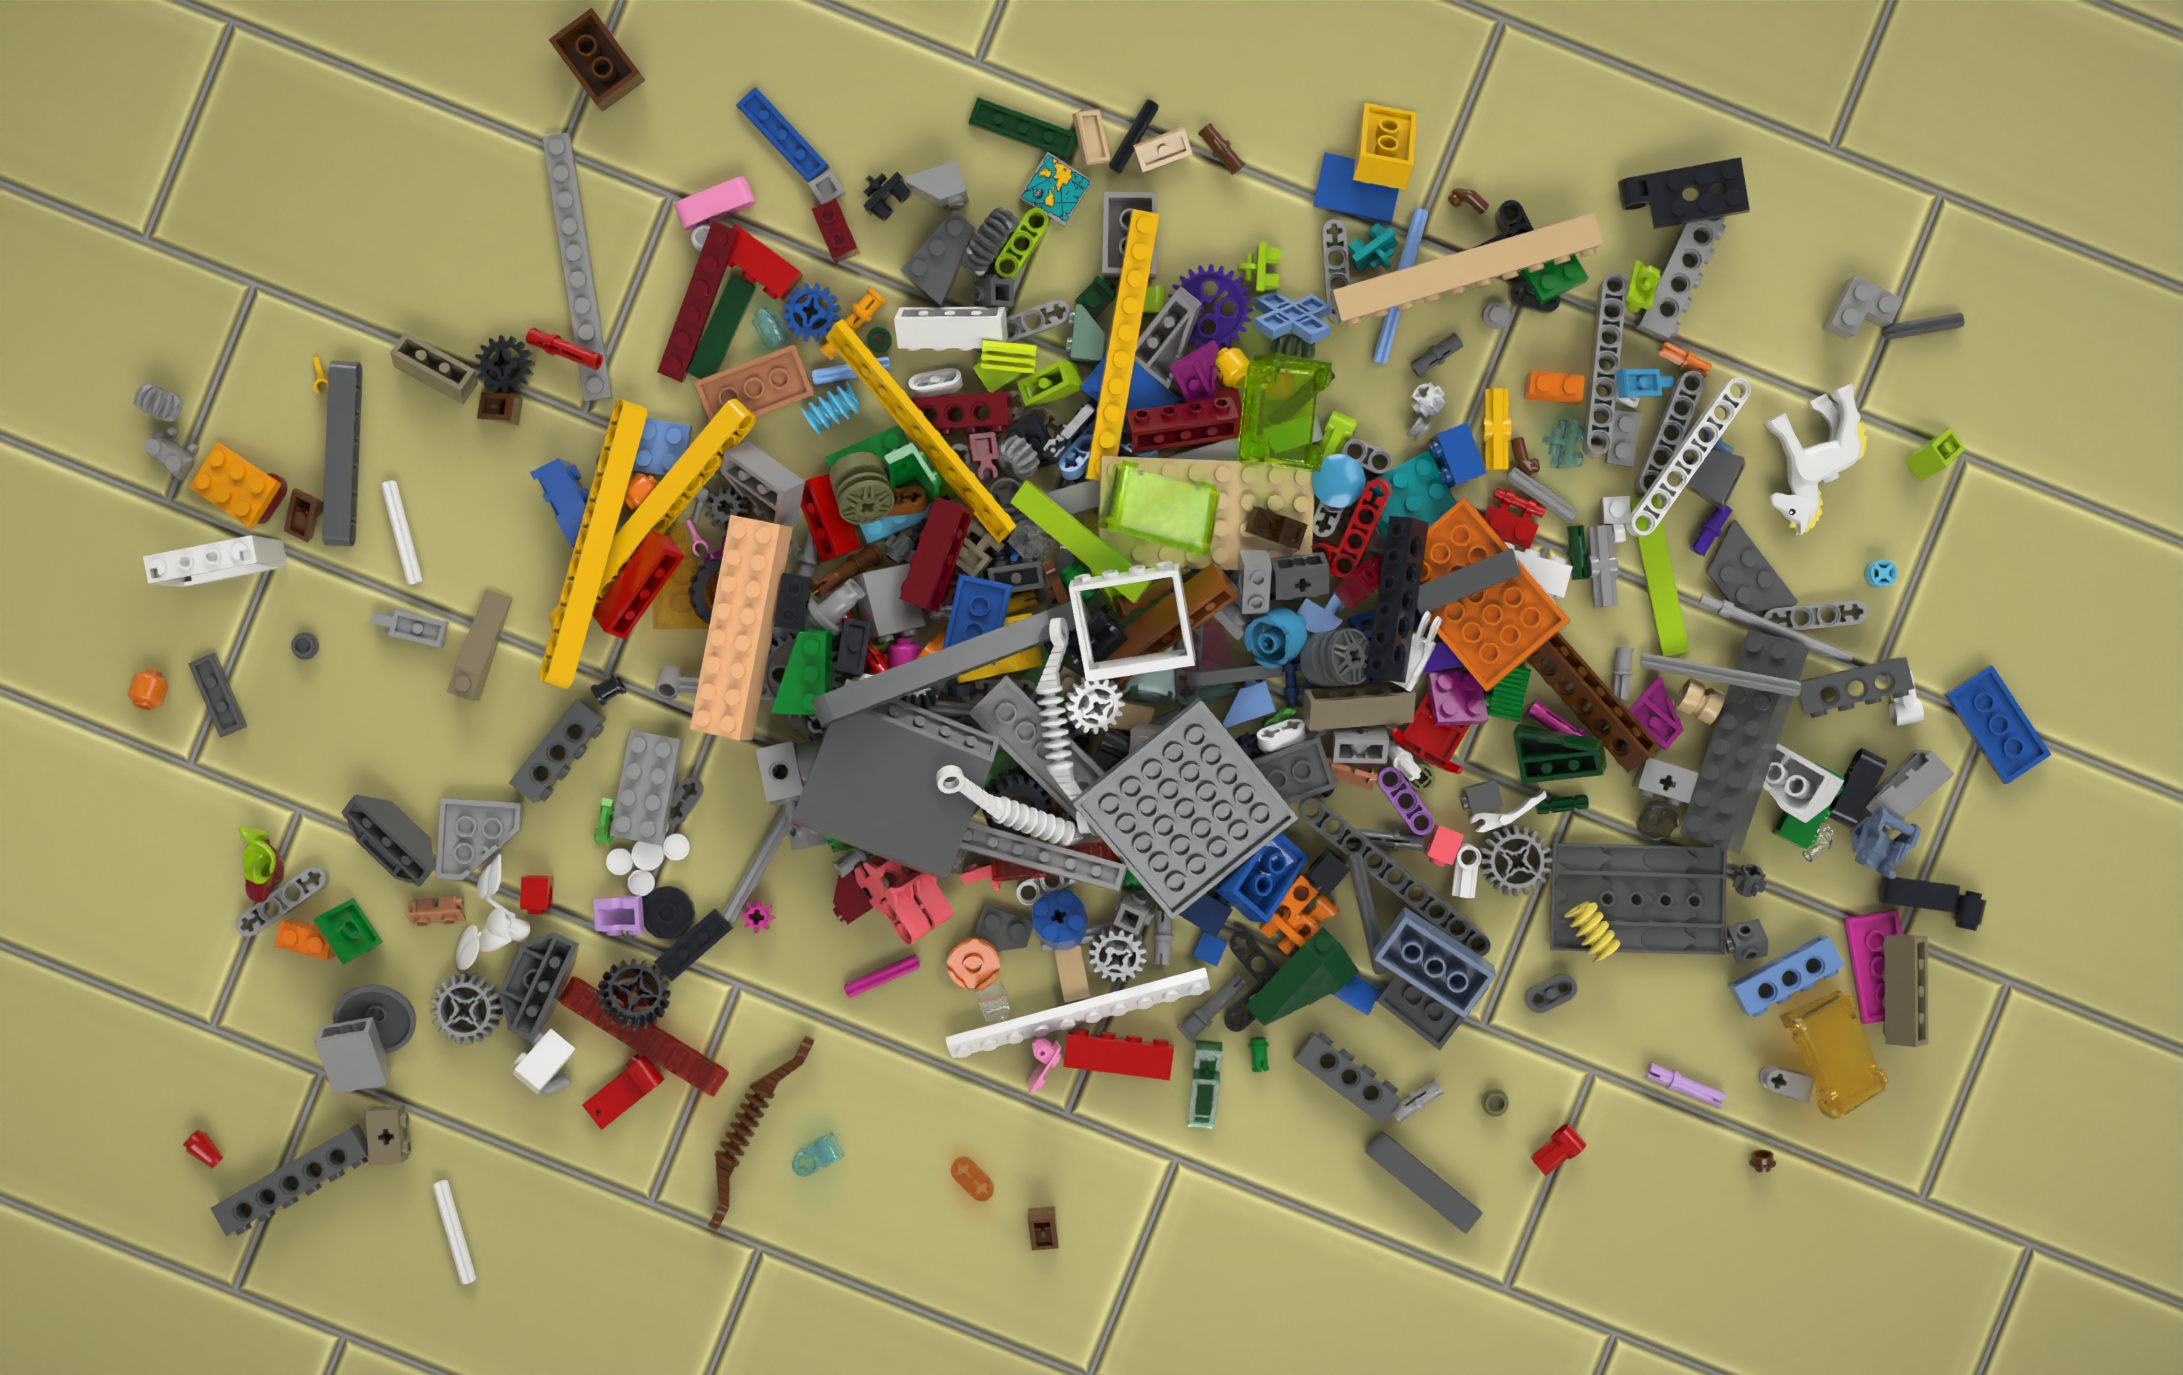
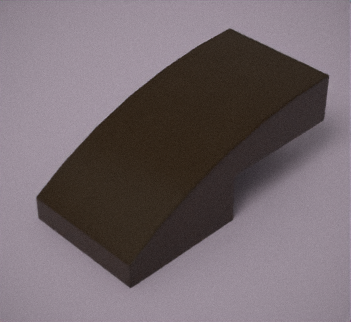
M1253 506L1245 532L1300 550L1308 525L1261 507Z

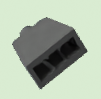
M1711 450L1686 484V488L1717 508L1724 510L1746 466L1744 457ZM1683 455L1684 462L1691 465L1694 459Z

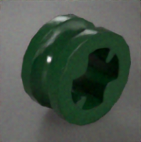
M875 327L869 331L867 342L872 350L885 352L890 348L892 338L887 329ZM876 333L879 336L880 333L885 334L884 340L886 343L883 346L880 343L879 347L873 345L875 343L873 336Z

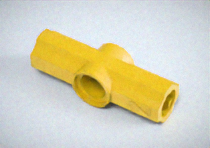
M1492 388L1484 390V418H1482L1481 438L1482 442H1484V467L1488 471L1508 470V442L1511 440L1512 432L1511 418H1508V389Z

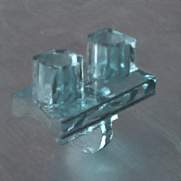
M1559 420L1558 427L1552 428L1551 437H1543L1542 443L1549 445L1548 454L1552 455L1550 467L1564 469L1582 466L1583 454L1574 451L1575 442H1583L1584 427L1579 425V420Z

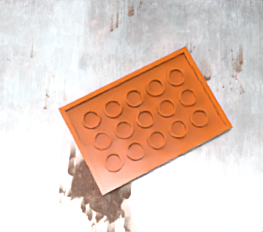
M1463 497L1428 528L1420 585L1509 549L1467 498ZM1518 558L1517 561L1523 575L1430 612L1432 616L1429 624L1432 625L1437 616L1441 617L1442 622L1437 634L1486 692L1490 691L1571 621Z

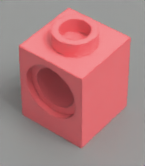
M1435 824L1424 852L1425 855L1430 856L1428 862L1443 868L1445 863L1453 865L1464 835Z

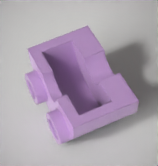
M619 896L618 898L593 899L595 931H606V936L622 935V930L628 931L629 935L645 934L642 897Z

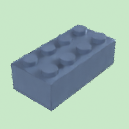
M1406 907L1401 910L1374 948V960L1464 1018L1496 976L1495 966Z

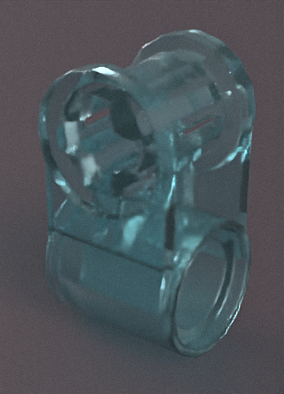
M831 1131L796 1152L792 1161V1168L797 1175L806 1177L823 1167L837 1162L845 1156V1153ZM801 1157L805 1160H811L809 1168L805 1165H799Z

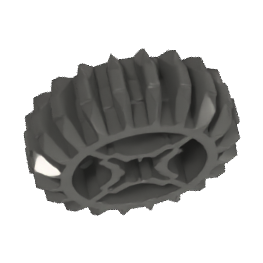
M1002 207L994 209L982 225H980L966 248L962 258V266L979 278L987 275L992 267L995 266L998 256L1018 227V218L1012 212Z

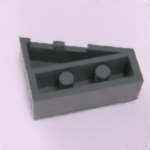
M954 209L901 269L903 276L938 307H944L948 295L962 265L963 254L976 233L975 227Z

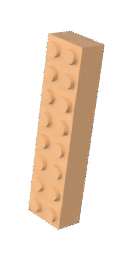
M730 515L690 726L691 730L735 740L753 739L775 624L782 575L785 571L793 527Z

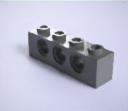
M1905 656L1799 681L1801 683L1799 695L1805 715L1810 714L1811 718L1826 715L1827 709L1837 707L1838 711L1855 708L1854 703L1865 701V705L1882 701V696L1892 694L1893 699L1909 695L1908 690L1914 689L1907 657ZM1880 674H1886L1890 677V685L1885 689L1877 688L1875 685V679ZM1850 682H1862L1863 691L1859 695H1851L1848 692ZM1826 687H1832L1836 691V697L1830 702L1823 701L1820 697L1821 691Z
M576 699L509 781V784L533 803L540 802V800L546 801L553 793L554 789L552 786L557 779L562 781L570 772V763L575 758L579 760L587 751L588 747L585 746L591 738L596 739L605 728L602 724L606 718L584 700ZM575 724L580 725L583 731L579 739H575L571 735V728ZM558 745L563 746L566 751L565 757L562 760L557 759L554 755V749ZM540 766L548 769L549 775L545 781L539 779L537 775Z
M1311 1032L1294 1055V1060L1382 1125L1401 1100L1399 1095L1396 1094L1398 1088L1387 1080L1383 1083L1375 1078L1377 1073L1367 1065L1358 1066L1353 1062L1355 1057L1344 1048L1339 1052L1331 1045L1334 1041L1322 1032L1319 1035ZM1326 1053L1332 1054L1334 1056L1333 1063L1329 1066H1322L1320 1064L1321 1056ZM1345 1070H1354L1355 1078L1351 1082L1342 1081L1341 1076ZM1369 1085L1377 1088L1376 1095L1372 1098L1363 1096L1364 1089Z

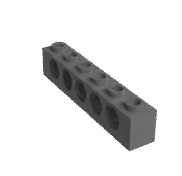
M356 1124L210 1209L226 1236L233 1232H236L238 1236L252 1228L250 1222L257 1218L260 1222H263L275 1215L273 1209L282 1205L285 1209L299 1201L297 1198L299 1194L305 1192L308 1196L322 1188L320 1182L327 1178L330 1182H333L345 1175L343 1169L352 1165L355 1169L369 1161L366 1157L368 1155L367 1138L359 1124ZM336 1149L344 1152L345 1161L337 1159ZM313 1163H318L321 1166V1175L313 1171ZM290 1176H294L298 1180V1188L291 1186L289 1182ZM267 1189L274 1192L275 1201L267 1198ZM243 1203L251 1206V1214H247L243 1210Z

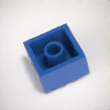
M1468 423L1440 432L1430 439L1431 444L1428 445L1430 454L1434 460L1438 459L1441 467L1438 470L1443 485L1447 484L1449 489L1479 478L1487 473Z

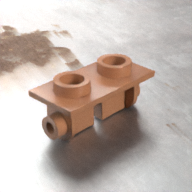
M1330 749L1328 750L1326 758L1334 779L1368 790L1373 789L1374 783L1377 782L1379 776L1378 770L1380 765L1375 763H1333Z
M458 896L438 897V907H434V898L414 899L413 902L408 903L409 913H406V917L415 926L426 927L430 926L431 923L437 922L453 925L457 921L466 920V917L460 911V909H464V899Z

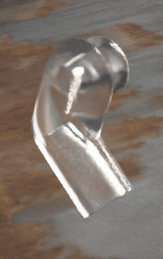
M1820 826L1817 830L1819 836L1815 844L1802 852L1803 857L1808 862L1814 861L1831 848L1834 836V829L1831 826Z

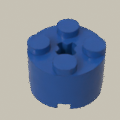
M1055 890L1043 895L1033 905L1032 923L1039 940L1044 945L1055 950L1065 951L1081 943L1088 929V918L1083 903L1076 895L1069 890ZM1062 917L1064 922L1059 924L1057 918Z

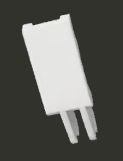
M1428 611L1422 617L1417 633L1413 632L1406 683L1393 682L1409 692L1413 691L1436 645L1433 640L1442 622L1441 617L1437 616L1430 627L1428 637H1423L1432 616Z
M1540 789L1534 796L1526 797L1520 806L1506 814L1482 812L1472 815L1469 823L1482 819L1483 824L1475 830L1482 833L1507 825L1547 797L1546 791L1542 792V789Z

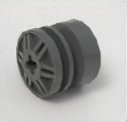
M1355 628L1318 632L1308 636L1307 642L1300 653V663L1304 676L1310 684L1318 688L1360 684L1367 678L1366 671L1370 651L1369 640L1362 632Z

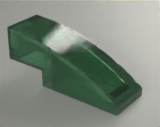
M1196 1040L1188 1126L1211 1129L1215 1127L1223 1054L1222 1042Z

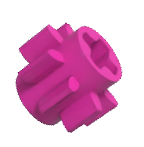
M762 899L757 901V906H753L752 903L748 902L746 906L749 911L741 914L742 917L747 919L744 927H754V933H758L761 926L768 930L770 926L767 921L773 920L776 917L769 913L772 905L763 906ZM757 910H760V915H764V918L759 923L756 922L755 917H752V914L757 912Z

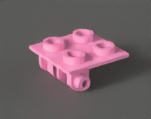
M1035 1037L1032 1040L1031 1046L1034 1056L1040 1062L1026 1082L1029 1094L1031 1095L1035 1089L1039 1091L1047 1079L1045 1073L1050 1066L1054 1068L1062 1056L1059 1053L1061 1048L1057 1038L1053 1042L1048 1041L1044 1037Z

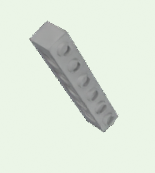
M1715 183L1710 187V192L1714 196H1721L1726 191L1725 187L1720 183ZM1725 217L1682 224L1660 272L1661 278L1659 285H1657L1653 306L1650 310L1643 309L1634 329L1662 342L1668 340L1670 336L1675 337L1681 324L1677 322L1681 312L1685 313L1692 301V298H1689L1692 288L1696 289L1702 280L1703 274L1700 271L1703 264L1707 265L1714 254V249H1711L1715 239L1719 240L1725 230L1726 225L1722 224ZM1695 231H1699L1704 235V243L1695 241ZM1684 255L1692 258V268H1688L1683 264L1682 258ZM1672 280H1678L1682 284L1681 292H1676L1672 289ZM1661 304H1666L1670 307V317L1661 314Z

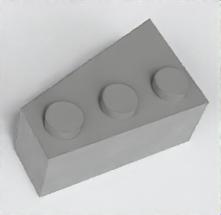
M749 441L724 451L721 473L742 498L747 496L754 504L755 508L753 511L758 516L763 515L770 523L790 527L796 525L805 481Z
M1914 750L1873 791L1863 812L1871 817L1876 808L1882 807L1887 810L1888 814L1904 821L1906 815L1916 809L1955 773L1932 751ZM1886 824L1883 826L1884 830L1894 829Z

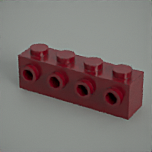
M1232 397L1126 411V433L1132 453L1239 438V415Z
M935 497L934 502L929 507L925 527L920 532L917 550L910 560L907 578L901 585L900 600L937 613L939 612L974 510Z

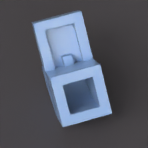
M1333 592L1324 608L1305 598L1297 609L1296 614H1301L1305 618V628L1309 633L1332 631L1343 621L1334 614L1336 611L1341 613L1345 605Z

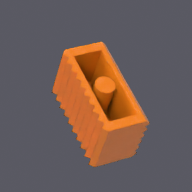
M1534 369L1526 375L1524 399L1577 405L1583 400L1585 377L1583 374L1581 376L1578 374L1574 376L1572 373L1570 375L1567 373L1563 375L1562 372L1559 374L1557 372L1552 373L1551 371L1548 373L1546 371L1541 372L1540 370L1536 372Z
M294 919L280 923L274 944L275 947L326 961L335 958V952L319 928L315 927L314 924H305L304 921L299 922V920L294 921Z

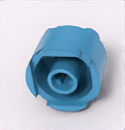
M1272 607L1269 609V613H1263L1246 627L1244 634L1245 646L1248 651L1251 650L1256 656L1254 660L1258 664L1266 668H1278L1301 653L1304 644L1307 642L1306 620L1301 614H1296L1288 608Z

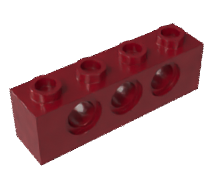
M1008 392L909 398L922 411L925 418L929 411L935 410L936 420L931 425L941 436L953 435V430H963V434H977L979 429L989 428L990 432H1005L1006 427H1013L1012 394ZM982 407H988L989 416L987 419L980 421L978 418L979 410ZM961 408L963 412L962 419L954 422L952 420V413L955 409Z

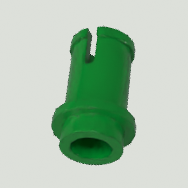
M1266 1037L1250 1038L1248 1048L1251 1049L1253 1072H1262L1261 1069L1264 1072L1269 1070L1267 1057L1269 1042H1266Z

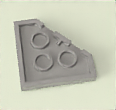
M440 798L435 879L465 880L522 829L523 803Z

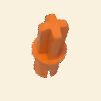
M1667 341L1661 345L1658 351L1659 356L1679 365L1680 370L1684 368L1688 371H1698L1704 379L1708 375L1706 371L1710 372L1712 367L1711 363L1694 356L1691 350L1685 351Z

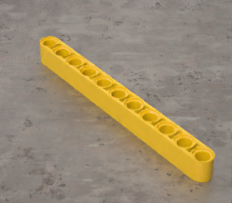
M619 399L616 402L611 414L539 672V680L541 682L563 689H568L575 677L647 418V409L645 407L623 399Z
M731 399L719 410L614 536L593 612L650 531L653 530L664 534L722 465L724 451L737 446L752 429L756 422V416L739 400ZM558 605L549 615V622L552 625Z

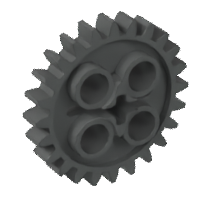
M790 632L787 633V641L783 637H777L778 646L775 644L770 645L772 652L768 655L764 676L765 682L762 687L767 689V692L762 697L772 698L770 707L774 705L781 681L778 679V672L781 668L786 670L796 641L794 634ZM832 652L831 691L835 690L836 687H843L844 685L838 681V678L845 676V674L835 672V658L838 656V652ZM788 714V718H794L796 714ZM798 715V718L805 719L806 715Z

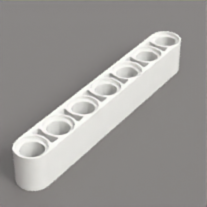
M1732 379L1723 384L1628 517L1626 527L1631 535L1635 537L1645 536L1652 533L1748 399L1751 387L1745 379ZM1731 385H1736L1740 388L1739 398L1731 395ZM1716 407H1721L1724 410L1725 417L1723 420L1715 417L1714 410ZM1700 429H1705L1709 433L1707 443L1699 439ZM1685 451L1693 454L1694 461L1691 465L1686 464L1683 460V453ZM1669 473H1674L1678 478V483L1675 487L1670 486L1667 482ZM1653 495L1661 497L1662 506L1660 509L1652 506L1651 499ZM1638 517L1646 520L1647 527L1644 531L1636 528L1635 521Z

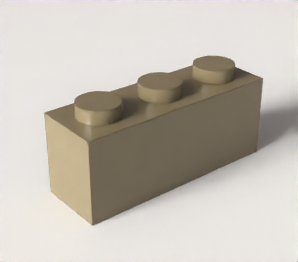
M404 332L390 352L395 368L463 405L478 385L475 369L407 332Z

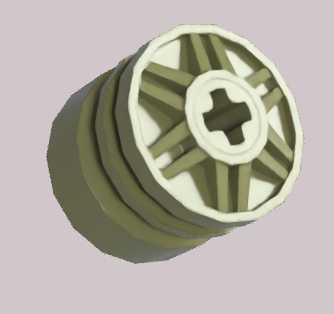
M870 452L848 454L831 467L829 472L831 488L836 498L839 513L845 521L852 524H869L885 517L892 510L895 503L894 494L887 479L884 464L877 455Z

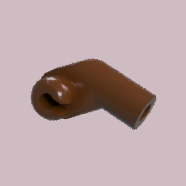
M1455 188L1448 197V202L1452 206L1459 207L1462 202L1470 204L1479 214L1484 213L1489 207V204L1476 191L1470 189Z
M1517 437L1512 439L1511 445L1514 457L1521 470L1527 475L1538 473L1540 470L1539 461L1536 458L1529 460L1524 438Z

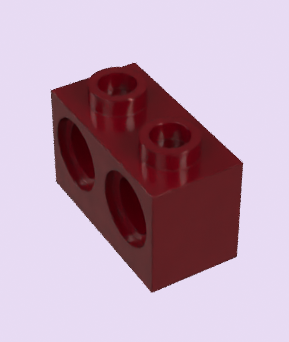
M837 199L811 209L835 264L860 254Z
M1377 553L1353 571L1333 590L1334 594L1350 611L1379 588L1383 559Z

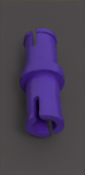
M1727 505L1724 510L1715 507L1708 520L1703 521L1701 524V531L1690 546V549L1698 555L1705 556L1714 539L1721 535V528L1733 510Z

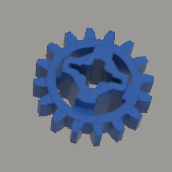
M805 283L803 291L795 287L796 295H787L791 302L790 304H783L782 307L788 313L782 315L784 320H790L786 327L788 330L795 328L793 335L796 338L803 334L805 342L809 341L810 336H813L814 340L819 342V335L823 334L826 337L827 331L834 326L833 322L841 320L840 316L835 314V312L841 310L840 305H833L837 297L835 295L828 297L830 293L829 288L826 287L823 291H820L818 283L815 284L813 289L810 288L808 283ZM809 296L808 300L802 304L798 303L802 298ZM821 298L827 302L829 311L821 308ZM812 307H814L818 314L812 315L809 321L806 310L811 311ZM794 314L803 318V328L797 324ZM822 321L826 322L822 327L815 329L817 324Z

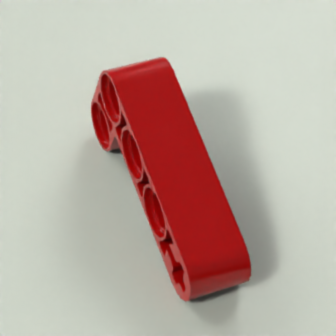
M1378 478L1366 485L1339 546L1324 540L1311 546L1312 553H1315L1317 547H1323L1327 551L1330 574L1340 578H1347L1360 566L1392 494V486L1386 479ZM1381 485V491L1384 495L1377 497L1374 504L1367 503L1366 500L1370 502L1376 494L1372 488ZM1363 509L1372 511L1374 519L1371 523L1362 520L1361 512ZM1356 533L1362 537L1363 544L1361 547H1355L1351 544L1350 537L1352 534ZM1341 558L1350 560L1352 563L1350 571L1346 572L1340 568L1339 562Z

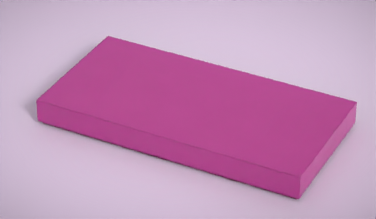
M1897 909L1843 918L1862 1024L1885 1021V1009L1883 1008L1885 983L1882 978L1885 968V956L1882 952L1884 936L1902 934L1899 911Z

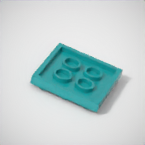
M1429 450L1375 478L1386 479L1392 486L1391 497L1377 526L1385 542L1389 516L1416 518L1429 522V527H1431L1457 504L1447 484L1443 485L1438 472L1439 469ZM1381 485L1372 488L1376 494L1370 502L1366 500L1367 503L1374 504L1377 497L1384 495L1381 491ZM1369 510L1370 515H1371L1372 518L1374 519V515H1373L1372 511Z

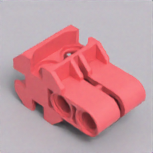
M876 855L854 869L856 881L861 889L867 886L873 896L869 900L873 908L887 916L900 938L906 944H913L953 916L952 907L935 882L937 881L936 877L909 867L908 874L903 870L901 864ZM882 877L887 879L889 887L882 883Z

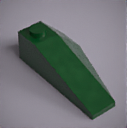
M1322 926L1253 997L1245 1008L1263 1026H1266L1292 1014L1293 1011L1308 1004L1311 1005L1329 994L1340 991L1359 970L1344 947Z

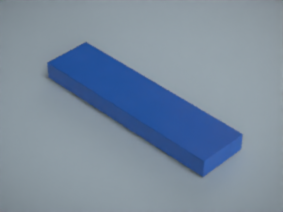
M756 87L736 104L737 108L808 183L829 168V165Z

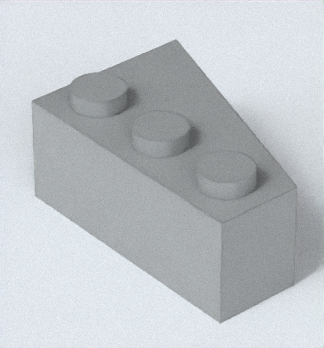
M1180 287L1138 339L1134 359L1138 365L1168 389L1175 381L1168 366L1183 358L1202 305L1198 299L1183 287Z

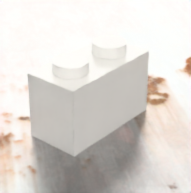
M551 1028L546 1034L540 1032L531 1043L534 1048L528 1054L523 1052L513 1063L516 1066L513 1075L537 1095L575 1051L573 1046Z

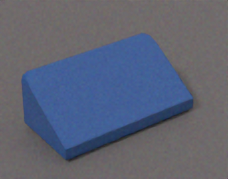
M1354 976L1340 991L1332 995L1369 1015L1380 990Z

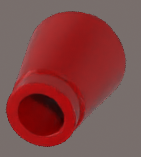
M199 1129L182 1144L186 1148L185 1152L211 1169L224 1158L206 1132L203 1133Z

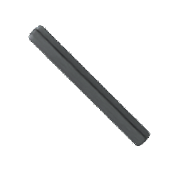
M1360 852L1349 853L1347 855L1348 864L1351 869V877L1374 973L1380 975L1386 973L1388 968L1374 960V948L1381 940L1363 857Z

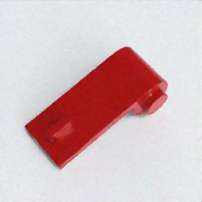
M637 1053L625 1063L628 1067L625 1071L582 1104L583 1108L601 1130L665 1080L646 1054L640 1057Z

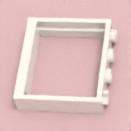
M254 535L143 556L148 584L174 587H189L288 567L283 541ZM191 576L192 581L186 582L185 577Z
M1164 561L1156 564V567L1146 569L1145 566L1139 565L1129 568L1127 572L1118 573V570H1107L1102 572L1101 576L1091 577L1090 574L1075 576L1074 580L1070 581L1069 592L1086 682L1195 666L1196 656L1179 563L1173 564L1172 561ZM1172 577L1185 649L1094 663L1081 591Z

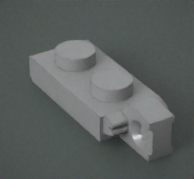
M389 609L388 615L373 612L370 622L385 626L383 633H387L389 636L439 648L444 646L449 626L447 621L397 609Z

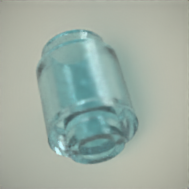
M764 307L753 314L755 318L751 323L764 345L767 344L769 349L778 347L788 340L786 336L787 331L775 309L768 310L767 307Z

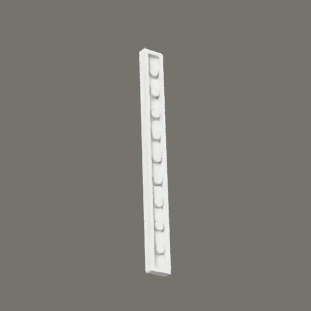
M1202 968L945 1038L952 1058H965L970 1056L971 1053L982 1050L991 1051L996 1049L997 1046L1008 1043L1017 1044L1022 1042L1023 1039L1046 1036L1049 1032L1069 1030L1079 1024L1095 1023L1105 1017L1121 1016L1128 1011L1147 1009L1161 1002H1174L1180 997L1188 995H1200L1211 988L1206 969Z

